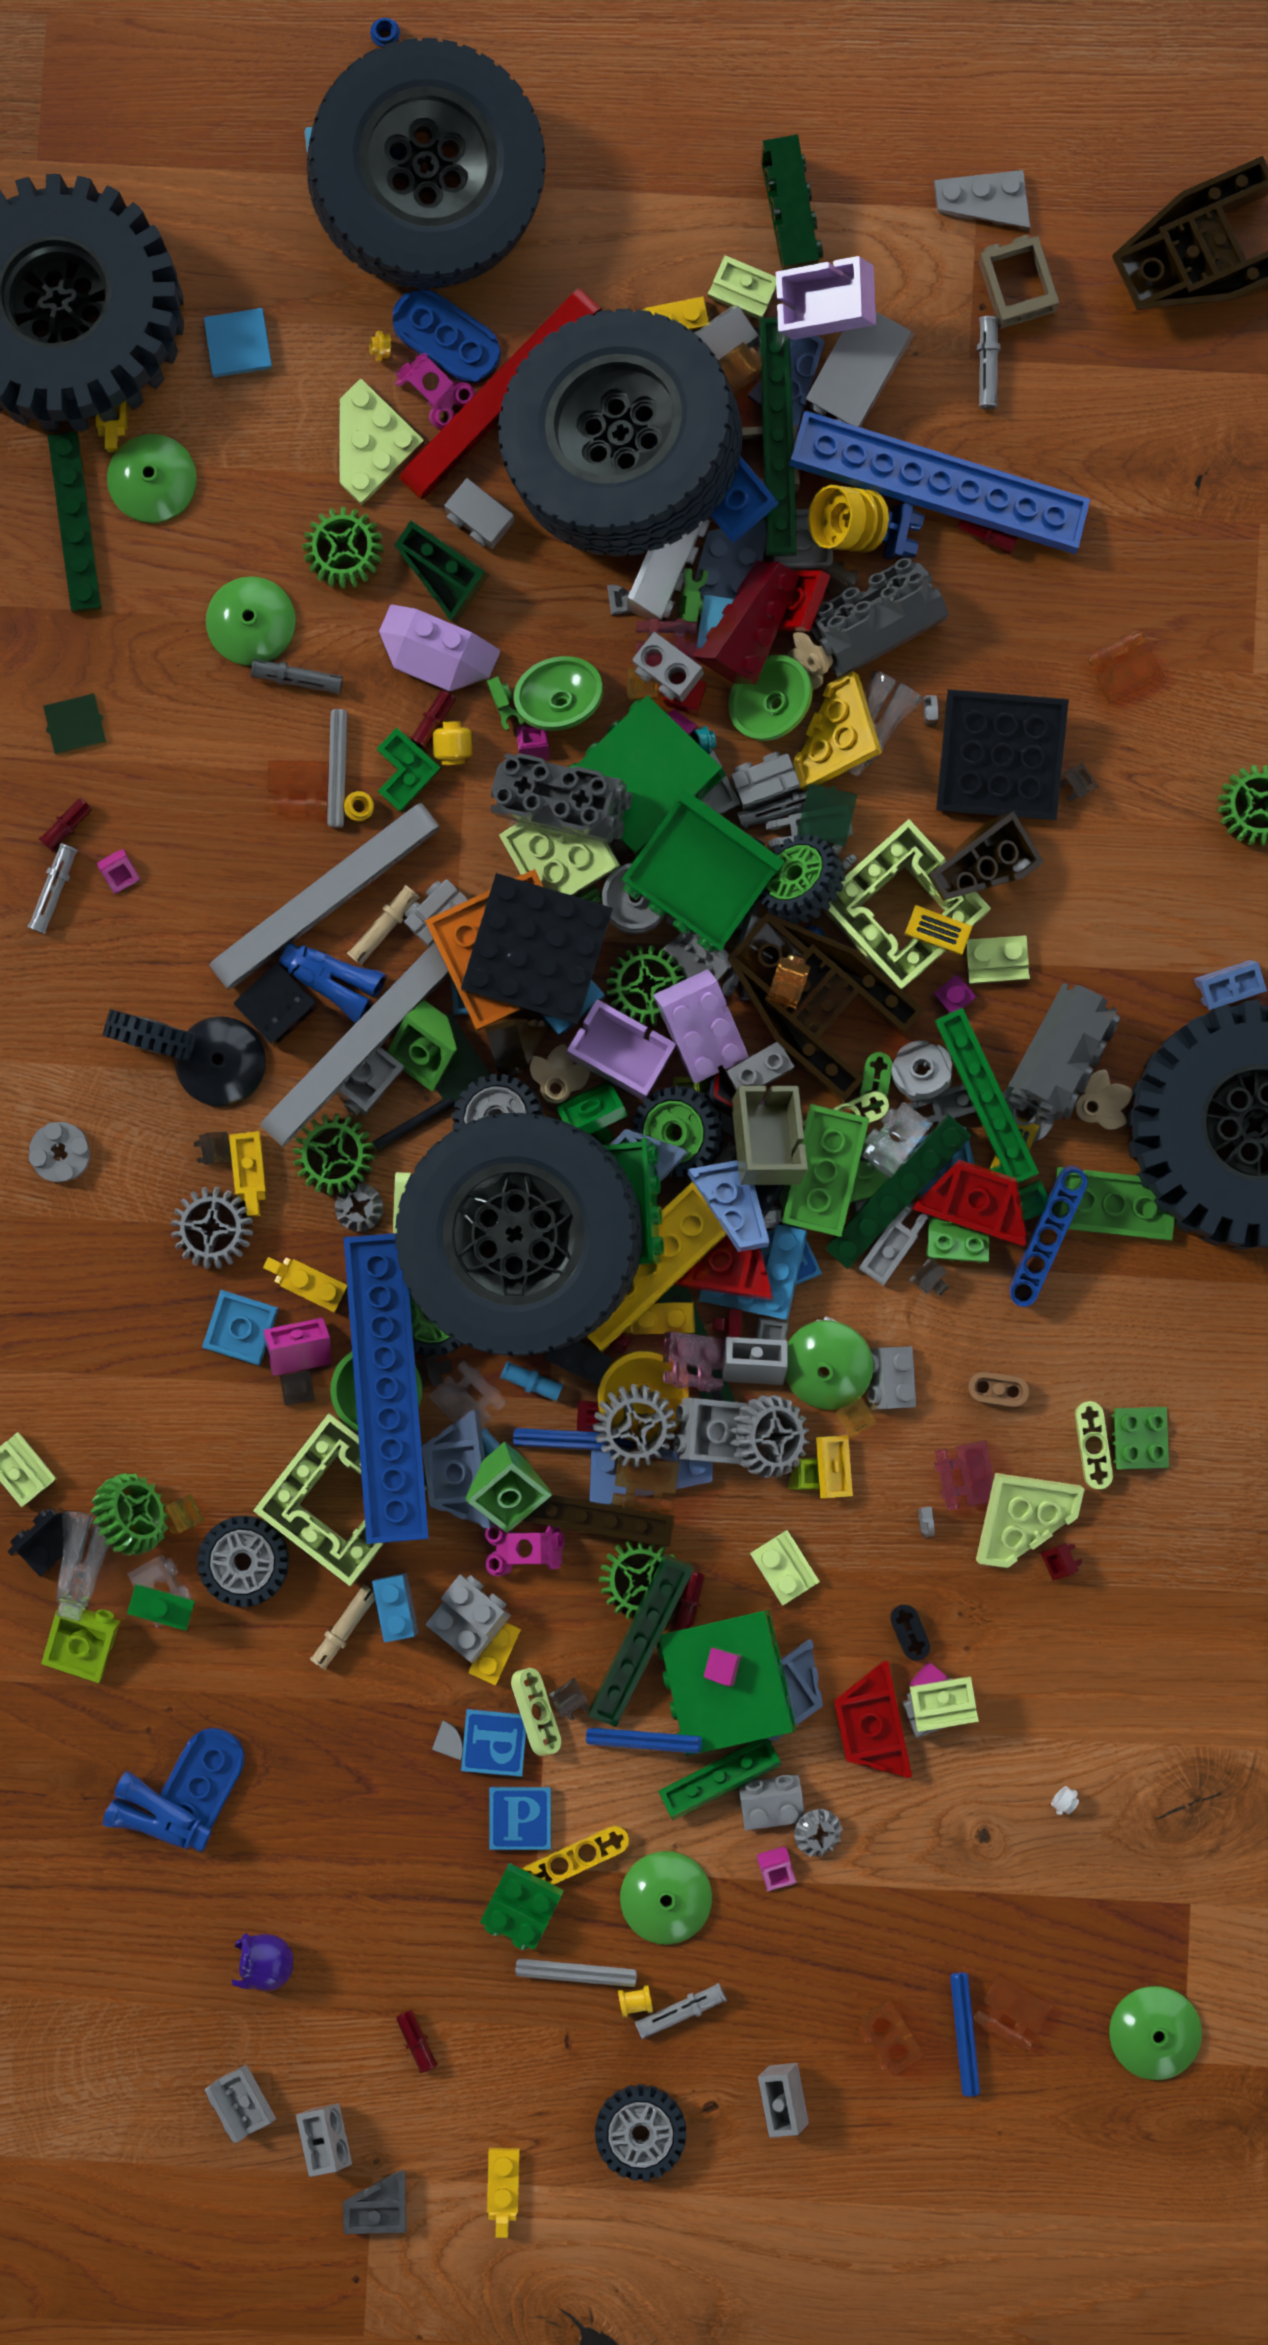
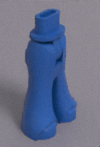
M290 942L279 959V964L289 969L288 973L294 975L300 982L332 1001L354 1023H357L371 1008L372 1001L332 979L337 978L345 981L375 999L380 993L387 974L380 971L357 967L319 950L307 948L305 945H302L300 948Z
M125 1771L115 1789L114 1796L117 1798L107 1808L102 1825L111 1828L135 1830L168 1844L182 1847L186 1850L193 1848L202 1853L209 1841L212 1830L202 1826V1820H197L189 1811L161 1797L136 1775ZM131 1803H134V1804H136V1805H139V1806H141V1807L147 1809V1810L150 1811L152 1814H150V1813H148V1812H146V1811H144V1810H142V1809H140V1808L134 1806V1805L131 1804Z

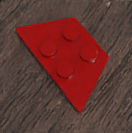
M958 1160L915 1203L913 1210L1024 1247L1027 1242L1017 1178L962 1160Z
M728 1235L674 1284V1286L773 1301V1293L761 1248L738 1252Z
M884 1660L833 1700L845 1759L850 1763L911 1778L912 1772L889 1662Z

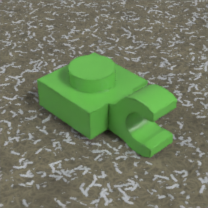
M685 568L683 572L684 589L681 588L678 619L697 622L698 615H701L703 610V598L700 597L701 592L698 590L706 584L708 572L700 569L699 579L693 581L691 577L692 569Z
M499 677L488 680V688L501 716L503 729L506 732L510 731L507 721L511 717L517 718L520 726H523L524 720L519 716L516 709L510 707L508 702L513 700L507 682L501 684Z

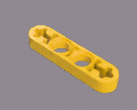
M618 1825L609 1826L524 1866L522 1869L525 1871L531 1870L532 1874H537L543 1870L539 1865L545 1863L546 1871L552 1879L546 1881L545 1875L540 1877V1879L554 1885L622 1853L628 1846L629 1836L623 1827ZM615 1832L616 1835H623L624 1838L620 1841V1847L616 1848L614 1844H610L604 1848L608 1853L601 1855V1848L595 1840L596 1838L601 1837V1842L604 1843L610 1839L609 1833ZM591 1844L594 1846L596 1856L593 1860L584 1861L579 1857L578 1851L582 1845ZM557 1857L566 1859L569 1865L568 1870L564 1874L554 1873L550 1866L553 1859Z

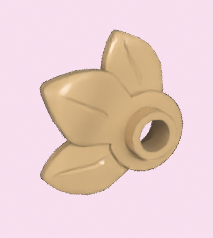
M796 632L793 634L796 648L790 650L787 656L798 661L807 670L814 690L823 684V674L827 673L833 663L831 655L828 656L821 645H814L807 634Z
M561 1044L553 1049L548 1055L547 1060L542 1057L533 1056L530 1064L531 1076L540 1085L542 1097L552 1104L565 1101L570 1092L583 1088L590 1075L588 1069L579 1064L573 1065V1061L566 1058L568 1048L565 1044ZM557 1083L560 1086L561 1091L559 1094L551 1093V1084Z
M1105 1069L1095 1072L1090 1076L1091 1078L1084 1090V1095L1076 1102V1113L1084 1122H1097L1105 1129L1120 1128L1127 1123L1124 1114L1120 1110L1130 1102L1133 1090L1123 1084L1115 1083L1110 1085L1109 1075ZM1088 1102L1096 1105L1094 1113L1087 1110Z

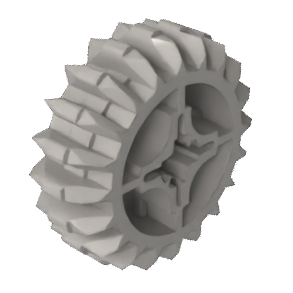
M219 1187L214 1188L213 1196H210L208 1188H202V1198H199L195 1191L191 1192L190 1194L194 1202L190 1203L183 1198L181 1203L187 1207L184 1212L177 1208L174 1210L175 1214L182 1216L181 1221H171L172 1226L180 1227V1231L172 1232L171 1237L182 1238L181 1241L175 1244V1248L179 1250L187 1247L182 1257L187 1259L194 1254L192 1264L195 1266L200 1263L202 1258L204 1259L203 1265L206 1269L210 1268L212 1260H214L216 1268H222L221 1258H225L228 1264H233L234 1261L230 1254L234 1252L238 1257H242L243 1253L238 1249V1246L240 1244L244 1247L250 1246L248 1241L242 1239L243 1235H253L252 1230L244 1229V1225L253 1223L252 1218H242V1215L247 1212L246 1206L240 1209L237 1208L241 1204L242 1199L236 1197L230 1202L232 1192L229 1190L221 1198ZM210 1204V1209H208L207 1216L204 1219L190 1221L191 1216L198 1208ZM220 1204L225 1205L232 1212L236 1226L222 1223L220 1219L221 1212L219 1211ZM215 1219L216 1225L227 1230L214 1231L210 1237L208 1236L209 1231H205L204 1228L197 1226L211 1225L212 1220ZM188 1230L202 1233L204 1237L203 1244L205 1245L204 1252L193 1245ZM235 1235L232 1242L225 1249L214 1253V1247H216L217 1240L221 1236Z
M631 1384L630 1393L627 1394L624 1387L621 1386L618 1388L621 1396L616 1398L610 1392L608 1397L612 1402L610 1404H607L605 1401L600 1402L599 1405L605 1410V1413L595 1412V1418L603 1421L593 1425L595 1431L602 1432L595 1437L597 1443L605 1442L601 1447L603 1453H608L612 1450L609 1457L612 1461H616L621 1455L620 1463L622 1466H626L630 1458H632L634 1467H639V1458H643L646 1465H650L651 1459L649 1455L654 1454L657 1459H660L662 1456L658 1449L662 1447L664 1450H669L670 1448L669 1444L664 1441L665 1438L670 1440L675 1438V1434L667 1430L676 1427L674 1420H667L675 1413L672 1408L665 1409L669 1404L666 1398L658 1401L659 1391L654 1390L648 1396V1386L643 1385L640 1393H638L637 1386ZM632 1403L647 1404L654 1408L656 1413L651 1415L649 1413L638 1414L635 1412ZM623 1407V1420L616 1424L615 1428L611 1429L614 1415ZM630 1413L640 1423L637 1430L639 1438L630 1428L632 1426ZM659 1422L656 1435L646 1444V1432L655 1426L654 1423ZM617 1437L621 1439L626 1437L633 1438L638 1448L622 1447L613 1439Z
M762 1395L758 1399L748 1401V1406L740 1408L742 1416L733 1418L738 1424L737 1428L730 1430L736 1434V1439L730 1443L738 1447L733 1455L742 1458L739 1465L748 1467V1472L751 1474H758V1476L764 1478L769 1476L780 1477L782 1474L792 1472L791 1466L796 1467L800 1465L798 1457L807 1455L802 1449L803 1445L810 1443L804 1439V1434L809 1429L802 1427L806 1418L798 1416L800 1408L791 1406L792 1401L782 1399V1397L777 1395H771V1397Z

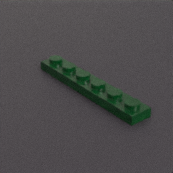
M76 431L48 435L70 608L72 613L102 609L79 434Z
M947 1114L844 1225L842 1236H834L824 1248L848 1269L972 1135Z
M664 1554L588 1709V1717L617 1727L694 1570L692 1564Z

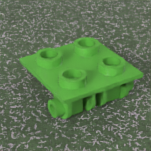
M929 1215L926 1257L932 1258V1260H950V1262L959 1260V1262L973 1261L977 1262V1264H981V1262L989 1263V1235Z
M1167 1407L1114 1408V1414H1111V1417H1113L1115 1433H1112V1436H1115V1442H1112V1445L1116 1447L1114 1448L1115 1460H1113V1463H1116V1469L1169 1468Z

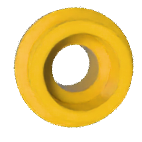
M376 331L375 337H370L369 351L370 355L375 356L376 361H382L383 358L389 359L391 338L389 334H383L382 331Z
M356 791L346 797L344 812L351 820L356 822L365 821L373 813L374 803L367 793ZM354 802H360L363 805L362 812L354 810Z

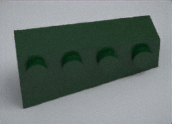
M795 134L763 140L761 165L781 269L783 271L819 264V259L823 258L821 240H816L814 230L818 229L815 211L811 212L809 201H812L810 183H806V161L804 154H801L799 136Z

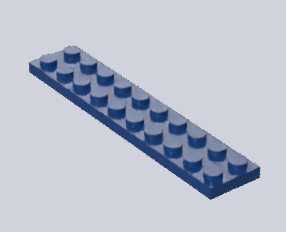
M804 411L789 466L865 490H873L881 495L1072 554H1076L1079 548L1090 499L809 411Z
M397 1233L343 1237L367 1544L429 1539L410 1294L402 1277L403 1272L400 1270L397 1259L398 1249H396L395 1234Z

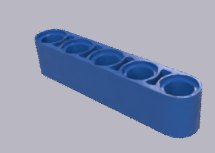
M1066 1166L1059 1173L1010 1282V1297L1018 1306H1030L1037 1299L1086 1190L1087 1177L1078 1166ZM1070 1173H1077L1081 1176V1183L1075 1188H1069L1064 1183L1066 1176ZM1057 1201L1068 1203L1067 1213L1061 1216L1055 1215L1052 1212L1054 1203ZM1048 1228L1053 1229L1056 1232L1055 1240L1051 1243H1043L1039 1238L1040 1233ZM1035 1256L1041 1257L1044 1260L1043 1267L1037 1271L1030 1270L1027 1267L1029 1259ZM1021 1284L1029 1285L1032 1288L1031 1294L1026 1298L1017 1297L1015 1295L1017 1286Z

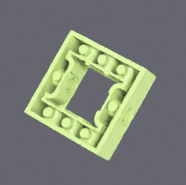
M910 819L845 876V881L841 882L844 886L842 892L836 891V894L839 896L836 902L830 900L828 903L831 907L827 911L822 908L823 912L866 959L901 990L907 987L946 950L912 938L910 943L900 951L896 938L891 933L888 935L873 919L874 914L869 909L860 906L905 867L942 907L944 912L941 915L974 926L991 909L977 892L944 901L941 899L927 874L945 858Z
M328 1413L253 1511L346 1584L352 1586L385 1543L367 1544L365 1520L354 1530L353 1535L347 1542L300 1505L336 1457H339L348 1468L354 1469L361 1475L358 1433L332 1413Z

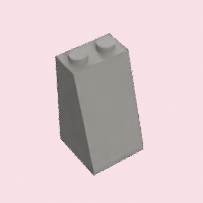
M876 312V325L843 331L806 397L808 401L812 402L809 408L823 416L828 411L838 417V421L861 428L915 334Z

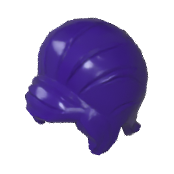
M245 1933L241 1936V1939L236 1941L234 1947L242 1950L239 1974L243 1980L232 1979L233 1986L242 1989L274 1991L288 1981L293 1970V1953L283 1939L272 1934L249 1936Z

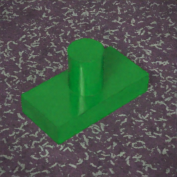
M135 1584L127 1614L187 1631L196 1600Z

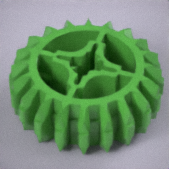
M341 507L340 515H336L335 510L331 508L329 509V518L326 519L322 513L318 515L321 522L320 525L316 522L310 523V528L315 533L305 532L304 537L310 542L304 543L302 548L310 553L304 556V560L306 563H312L309 567L311 573L319 571L317 578L320 582L328 577V585L330 587L335 585L336 580H339L341 589H345L347 580L351 581L353 587H357L356 578L361 577L362 581L367 582L368 577L365 572L369 571L372 574L377 572L375 566L371 563L379 564L382 562V558L375 554L384 551L383 545L377 543L382 540L381 533H374L377 529L375 522L367 524L369 521L367 514L362 515L358 519L359 512L357 509H353L349 516L347 515L346 507ZM337 527H352V529L348 528L342 534H336L331 531ZM360 533L365 536L368 543L364 557L355 548L358 541L357 537ZM322 539L327 541V544L331 547L328 555L329 559L326 563L319 556V547ZM342 543L344 546V543H347L350 552L344 553L342 551V553H339L336 544ZM343 562H351L355 564L354 567L348 569L334 568H338V566Z
M1252 765L1250 767V775L1245 768H1241L1238 771L1239 777L1234 774L1229 777L1232 785L1225 783L1221 787L1226 794L1219 795L1217 800L1226 805L1220 806L1217 812L1227 814L1220 822L1222 825L1230 822L1232 826L1227 830V833L1231 835L1235 830L1238 831L1239 835L1236 839L1238 842H1241L1247 836L1249 846L1255 843L1256 838H1258L1260 846H1265L1268 828H1254L1246 823L1251 819H1259L1264 824L1268 823V799L1263 803L1264 806L1257 811L1255 810L1250 815L1248 814L1253 809L1255 803L1268 797V791L1257 792L1253 788L1249 789L1246 785L1261 783L1268 786V766L1264 765L1261 773H1259L1257 765ZM1237 792L1242 795L1241 799L1245 804V811L1240 817L1235 807Z
M652 945L648 948V954H643L642 946H637L638 956L635 957L630 950H627L625 952L628 958L627 962L620 957L616 959L621 969L619 970L615 967H610L609 969L612 975L617 976L616 979L608 978L606 980L607 985L615 986V989L607 991V996H617V999L611 1002V1007L616 1008L622 1005L619 1012L623 1014L629 1012V1017L635 1020L636 1016L640 1017L639 1023L644 1026L645 1018H651V1025L653 1027L657 1026V1016H660L665 1023L659 1007L656 1008L653 995L665 989V987H670L686 980V976L676 975L681 972L682 966H671L675 958L674 956H670L667 961L664 960L665 950L663 948L659 951L658 956L653 955L654 946ZM647 963L659 965L670 977L653 976L649 972ZM638 964L639 978L635 982L629 983V985L621 986L627 971ZM643 972L646 973V979H649L650 983L654 982L656 985L651 987L650 1001L648 1000L647 993H644V989L640 991L638 988L643 985ZM624 995L641 996L645 1001L647 1010L632 1006L625 999Z
M335 1113L333 1123H330L328 1115L324 1114L322 1115L323 1125H319L316 1119H312L311 1124L314 1126V1130L310 1131L305 1126L301 1129L308 1135L306 1139L296 1137L295 1141L302 1144L303 1147L302 1149L293 1148L292 1152L296 1155H302V1158L294 1160L293 1164L294 1166L304 1165V1168L297 1174L299 1177H304L307 1174L310 1175L305 1182L308 1187L315 1181L318 1182L315 1188L316 1192L321 1193L324 1185H327V1194L332 1196L334 1186H338L339 1193L343 1195L345 1194V1184L348 1183L349 1187L355 1190L356 1185L352 1180L357 1178L362 1183L366 1181L360 1172L361 1170L369 1173L372 1171V1168L364 1163L365 1160H375L374 1155L366 1154V1150L373 1149L374 1144L363 1143L370 1136L367 1131L360 1135L357 1134L362 1128L361 1123L358 1122L350 1128L352 1123L351 1117L347 1116L343 1124H341L340 1114ZM339 1130L337 1136L335 1135L329 1144H321L314 1141L324 1132ZM347 1134L351 1135L357 1144L358 1159L347 1155L344 1151ZM338 1146L337 1151L343 1158L348 1159L347 1161L341 1158L338 1161L335 1159V1162L329 1163L330 1157L320 1148L328 1151V1149L331 1148L333 1150V1147ZM310 1150L323 1157L320 1176L316 1174L311 1166L309 1159ZM339 1165L353 1167L352 1171L344 1177L328 1179L333 1170Z
M126 1473L119 1474L107 1479L96 1490L97 1495L91 1500L95 1507L90 1512L96 1516L92 1524L98 1525L100 1529L97 1535L104 1536L106 1538L105 1545L113 1544L114 1552L122 1551L124 1556L132 1554L134 1556L141 1555L154 1549L158 1545L157 1543L164 1539L163 1533L168 1529L164 1522H166L169 1516L163 1511L167 1505L162 1504L160 1501L162 1494L154 1491L155 1484L147 1485L146 1477L138 1478L136 1473L128 1475Z
M626 1540L628 1550L623 1551L622 1547L617 1545L615 1549L620 1554L617 1558L610 1553L607 1554V1559L612 1561L613 1564L612 1566L602 1564L601 1569L608 1571L609 1576H600L599 1581L609 1582V1587L602 1588L601 1593H612L613 1596L608 1598L606 1603L608 1605L613 1604L615 1601L619 1603L615 1613L619 1614L623 1607L628 1609L626 1619H630L632 1612L637 1611L639 1605L630 1603V1601L638 1592L647 1591L648 1589L647 1585L641 1584L631 1593L630 1591L634 1587L632 1582L635 1579H632L633 1575L627 1570L629 1569L633 1573L641 1574L651 1566L647 1572L649 1577L646 1578L650 1584L652 1580L651 1574L656 1565L661 1562L666 1546L662 1545L657 1552L653 1550L655 1544L649 1543V1547L645 1548L643 1547L644 1542L638 1541V1547L633 1548L632 1541ZM635 1554L652 1556L641 1568H634L623 1561ZM617 1568L627 1575L630 1580V1585L623 1596L619 1594L615 1585Z

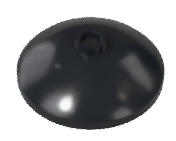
M217 1016L199 1021L188 1030V1032L197 1034L190 1059L187 1061L175 1058V1068L182 1087L190 1096L209 1106L226 1107L244 1101L256 1091L265 1073L266 1055L261 1040L248 1025L234 1018ZM217 1054L223 1056V1062L220 1065L213 1063V1057Z

